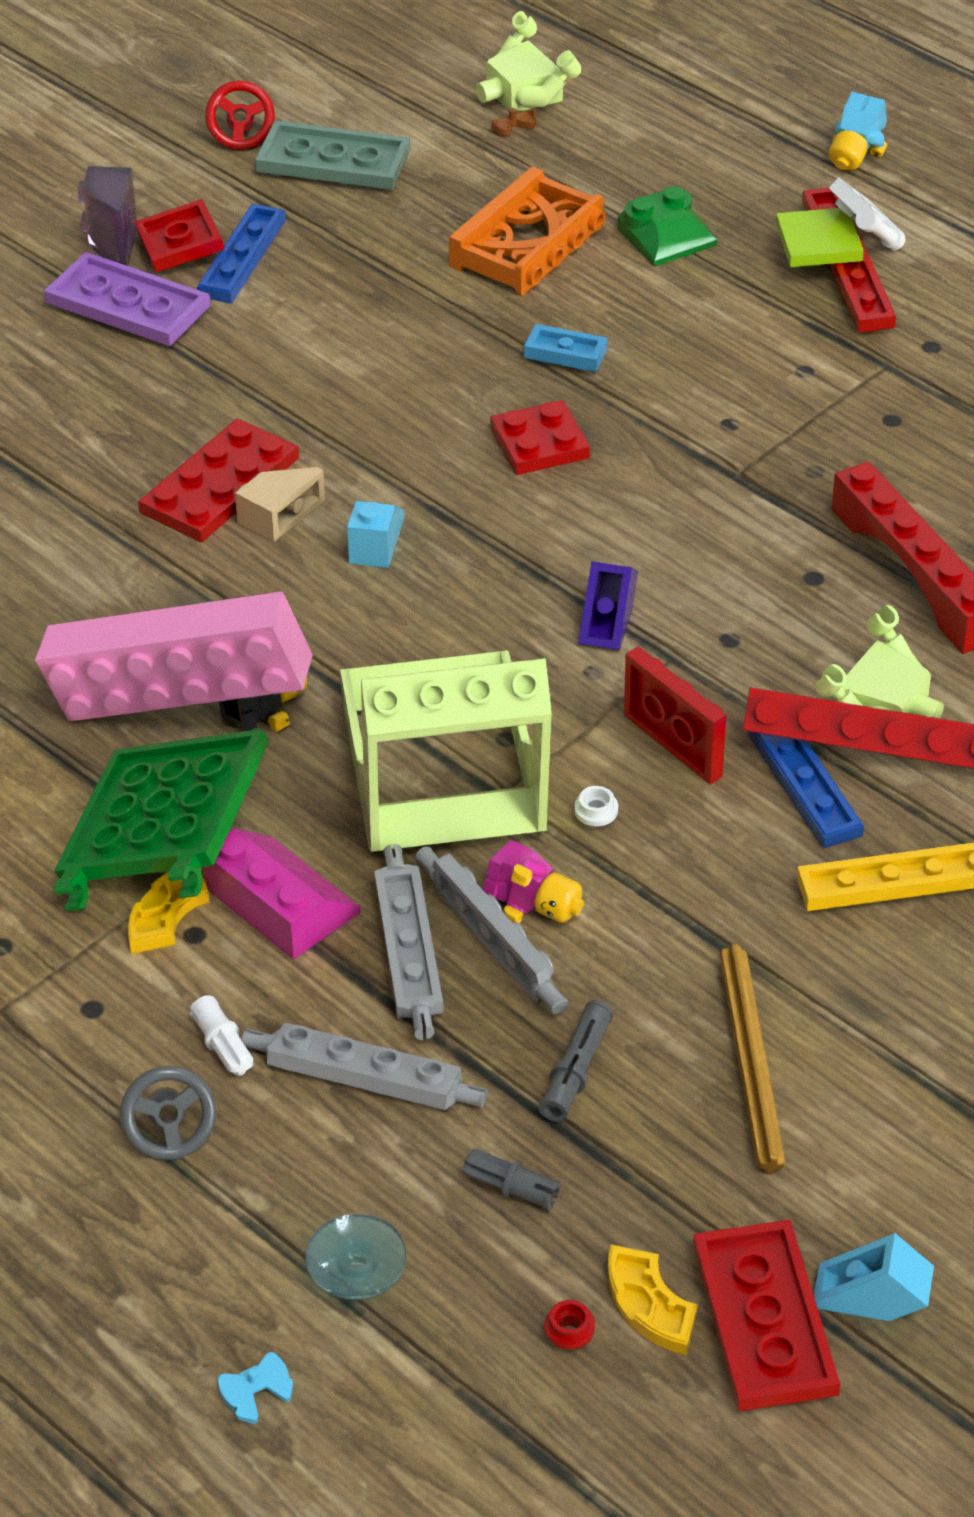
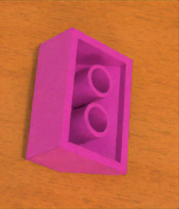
M235 828L228 833L215 864L203 867L204 880L208 891L293 960L361 913V906L272 836Z

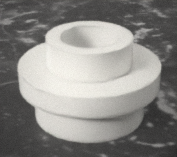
M590 786L585 788L576 799L574 812L578 820L586 825L604 826L614 821L617 817L618 802L609 789L602 786Z

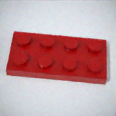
M236 418L138 501L139 513L202 543L237 513L235 493L240 487L247 484L260 472L286 470L299 459V446Z
M791 1219L694 1234L693 1248L738 1412L839 1396L840 1381Z

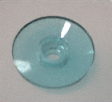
M345 1215L327 1222L312 1236L306 1251L307 1268L313 1281L331 1295L345 1299L369 1298L388 1290L400 1278L406 1264V1247L399 1232L388 1222L370 1215ZM355 1264H360V1265H362V1266H359V1267H352V1265H355Z

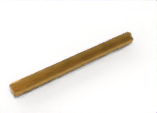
M731 944L730 948L721 950L720 962L756 1164L759 1168L763 1169L764 1173L773 1174L775 1170L783 1169L785 1165L783 1145L747 952L742 950L740 945Z

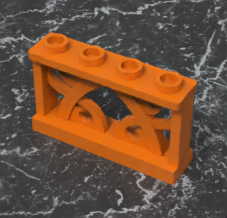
M532 166L449 236V267L459 271L468 268L515 288V292L523 296L533 286L538 285L542 278L552 269L558 267L575 249L580 248L583 242L594 232L602 228L606 218L604 196L599 194L591 196L545 178L543 170ZM541 220L545 222L549 233L547 236L513 241L512 228L516 224H533ZM502 236H505L504 241H501ZM505 256H506V257H511V261H512V262H510V261H508V260H506V259H503V258H504Z

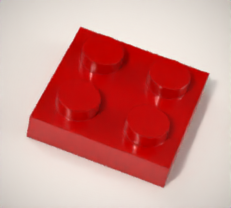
M203 199L134 221L138 236L155 272L172 269L179 264L197 258H205L213 253L225 250L222 237Z
M564 400L547 402L538 406L490 416V428L516 475L590 458V445Z

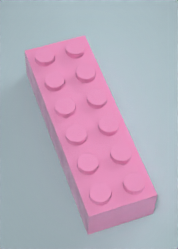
M283 591L48 625L35 661L70 722L300 691L304 688L313 654Z

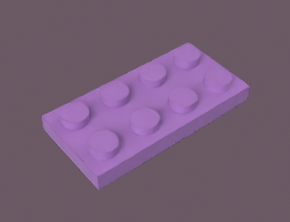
M88 252L82 254L44 290L45 303L167 346H171L210 307V294Z

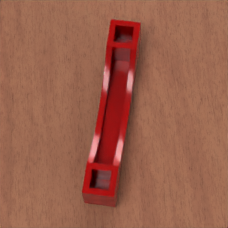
M869 461L836 472L834 475L831 510L852 533H865L874 536L895 552L911 571L921 587L940 630L962 654L973 651L974 573Z

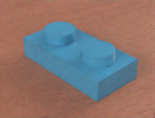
M535 324L524 345V358L573 367L578 370L597 372L608 350V338Z

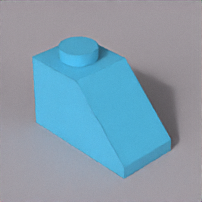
M356 501L347 526L349 564L389 568L404 521L405 510L396 505Z
M896 1233L819 1263L814 1289L817 1308L892 1321L928 1307L934 1265Z

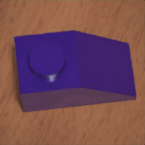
M591 561L578 644L616 650L621 649L632 613L638 570L632 567Z

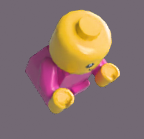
M510 840L489 860L486 873L488 877L485 879L483 891L508 904L505 906L503 913L511 922L520 924L523 914L536 909L538 913L556 922L565 923L573 915L578 916L585 903L581 899L583 890L580 883L560 873H553L554 869L534 850L513 840Z

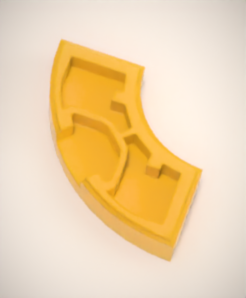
M202 870V889L196 897L180 898L178 894L182 887V880L170 882L168 879L169 872L151 883V889L143 896L140 902L134 904L129 917L128 938L131 954L176 945L175 931L180 920L194 908L210 903L209 892Z
M610 1245L608 1256L609 1288L621 1315L631 1327L649 1341L672 1352L687 1355L697 1317L698 1304L678 1297L665 1285L658 1268L659 1254Z

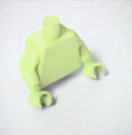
M523 11L517 12L512 18V24L516 32L513 36L509 35L500 51L487 61L486 80L476 84V93L482 103L497 99L507 110L515 108L516 112L536 107H545L549 104L563 101V87L566 85L564 80L579 76L581 73L580 63L572 52L567 50L558 56L557 65H555L529 40L522 43L523 38H530L536 33L537 26L531 16L527 18Z
M885 605L878 613L872 615L867 622L868 631L874 636H883L885 641L880 642L877 640L847 675L841 667L831 664L822 672V677L816 682V692L820 696L825 698L833 696L835 698L834 701L934 718H940L944 709L942 702L929 697L930 672L914 656L902 634H896L893 630L898 624L899 616L897 611L890 605Z

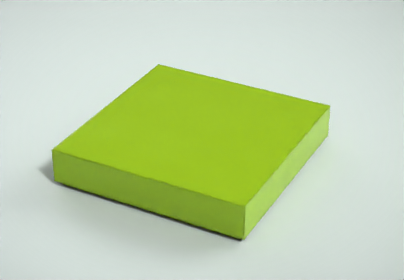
M840 208L776 213V226L790 267L863 261L864 250L852 217H849Z

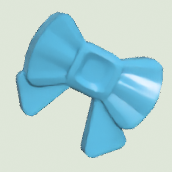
M273 1352L267 1353L258 1366H253L242 1371L240 1374H221L218 1378V1390L223 1403L231 1411L236 1412V1419L251 1424L258 1422V1412L253 1394L261 1390H269L284 1402L291 1400L293 1380L289 1378L285 1363Z

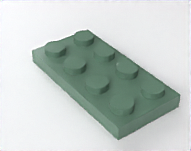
M275 120L255 159L256 172L270 173L274 176L300 177L306 180L338 182L342 185L353 184L368 186L374 189L393 190L411 150L410 138Z

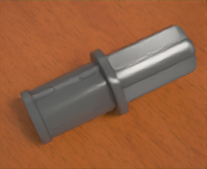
M473 1149L465 1160L463 1172L466 1176L502 1190V1196L509 1198L511 1195L541 1206L547 1211H550L555 1204V1201L551 1200L552 1196L558 1198L561 1182L523 1168V1162L516 1160L514 1163H510L479 1149Z

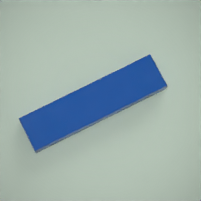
M251 204L225 243V250L219 252L197 285V290L210 294V300L232 304L285 223V210Z
M748 732L749 737L823 849L863 836V823L807 741Z

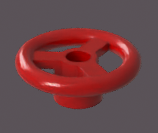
M231 81L221 85L210 96L206 105L205 121L210 134L218 143L233 150H248L265 141L275 121V109L271 98L260 86L249 81ZM234 91H246L256 96L259 101L247 106L245 104H233L224 96ZM217 106L227 113L226 120L228 127L233 131L232 138L226 136L217 125ZM264 111L265 118L260 131L253 137L243 140L244 133L248 132L254 125V115ZM236 112H244L247 118L242 122L236 121L234 119Z

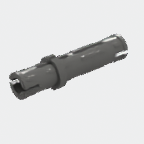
M598 1000L587 1002L583 1015L561 1061L556 1062L551 1069V1083L539 1105L540 1113L551 1121L562 1122L566 1120L576 1094L582 1092L588 1082L586 1072L598 1050L606 1028L613 1018V1011L606 1003Z

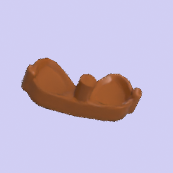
M510 108L509 117L492 120L491 130L506 137L510 135L513 127L533 129L536 126V109L532 108V110L516 114V109Z

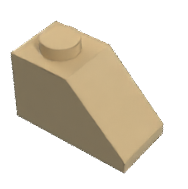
M318 467L260 472L247 484L242 485L235 493L237 523L275 542L325 501L323 470Z

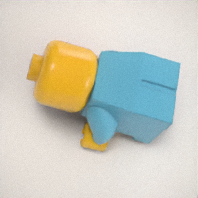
M852 91L844 107L842 120L836 122L834 126L835 135L828 152L830 160L838 169H857L861 165L870 146L871 155L875 156L878 153V157L883 156L887 143L884 141V135L880 131L884 129L887 123L885 100Z

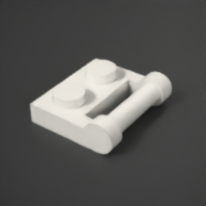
M840 177L829 187L839 197L835 204L849 217H853L860 229L865 232H872L878 236L882 244L892 251L899 250L904 245V233L867 197Z

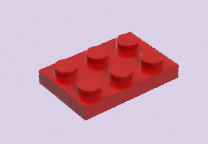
M639 646L625 654L624 716L707 783L712 784L722 778L727 715L718 705L708 701L695 691L687 681L681 680L667 669L659 659L653 658Z

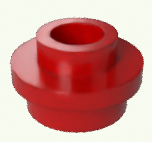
M564 1300L554 1305L548 1312L544 1322V1330L548 1340L555 1346L563 1349H578L588 1344L593 1338L595 1320L583 1303L576 1300ZM573 1326L575 1327V1329H566L563 1327Z

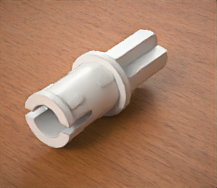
M208 995L197 999L190 1007V1015L204 1033L206 1047L217 1053L228 1072L234 1073L235 1076L244 1075L246 1070L253 1066V1057L239 1037L240 1030L238 1025L228 1020L215 997Z

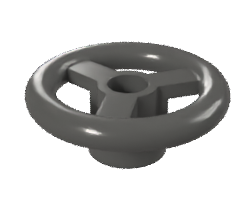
M161 1066L141 1074L128 1087L120 1108V1122L127 1140L140 1153L158 1160L177 1159L194 1153L209 1138L216 1120V1103L207 1083L196 1073L178 1066ZM164 1080H175L188 1085L180 1093L173 1088L163 1087L155 1090L149 1098L141 1096L143 1091L149 1086ZM199 1098L202 1107L199 1127L189 1139L181 1143L178 1124L184 1118L186 1108ZM170 1104L176 1107L175 1113L170 1117L165 1118L159 1115V1111L164 1105ZM135 1111L147 1114L155 1125L163 1128L166 1146L154 1144L140 1133L135 1122Z

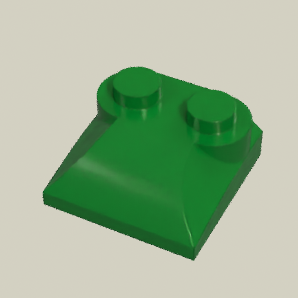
M672 186L644 197H638L627 203L625 210L618 216L617 229L654 267L717 245L716 237L692 209V196L680 187Z

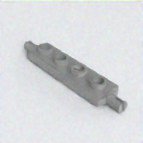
M394 844V857L391 845L386 846L383 850L386 867L374 871L375 888L397 1019L412 1018L415 1030L414 1035L417 1039L423 1040L422 1025H424L426 1039L434 1035L431 1015L443 1013V998L419 866L404 864L402 847Z
M426 846L420 849L416 854V861L429 873V878L433 881L437 894L535 1004L543 1001L553 1014L561 1013L567 1007L568 1000L554 986L551 979L554 970L548 955L542 950L538 951L530 943L521 925L510 921L502 912L497 899L492 894H486L476 883V879L468 867H462L450 853L438 858L430 847Z
M285 1022L273 1034L246 1028L242 1036V1042L245 1047L267 1053V1065L442 1110L448 1109L457 1101L484 1108L487 1100L488 1088L462 1083L461 1067L443 1063L439 1060L428 1059L392 1048H384Z

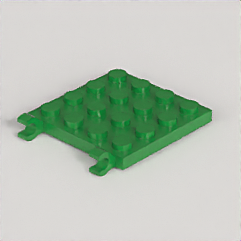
M256 729L114 749L54 870L59 878L55 883L54 893L56 895L69 894L65 905L66 911L82 910L85 908L88 902V881L169 871L168 879L170 882L182 880V887L178 894L180 898L198 896L202 889L201 869L215 864L269 744L264 731Z

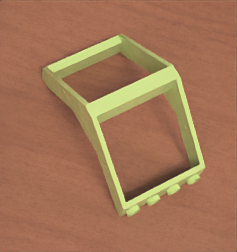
M505 650L339 669L344 715L368 847L371 852L384 850L388 845H391V848L394 849V844L406 848L547 831L552 713L546 658L511 662L509 651ZM361 710L363 743L357 716V711ZM529 724H533L532 741L529 739L526 726ZM511 727L524 787L379 804L377 742Z

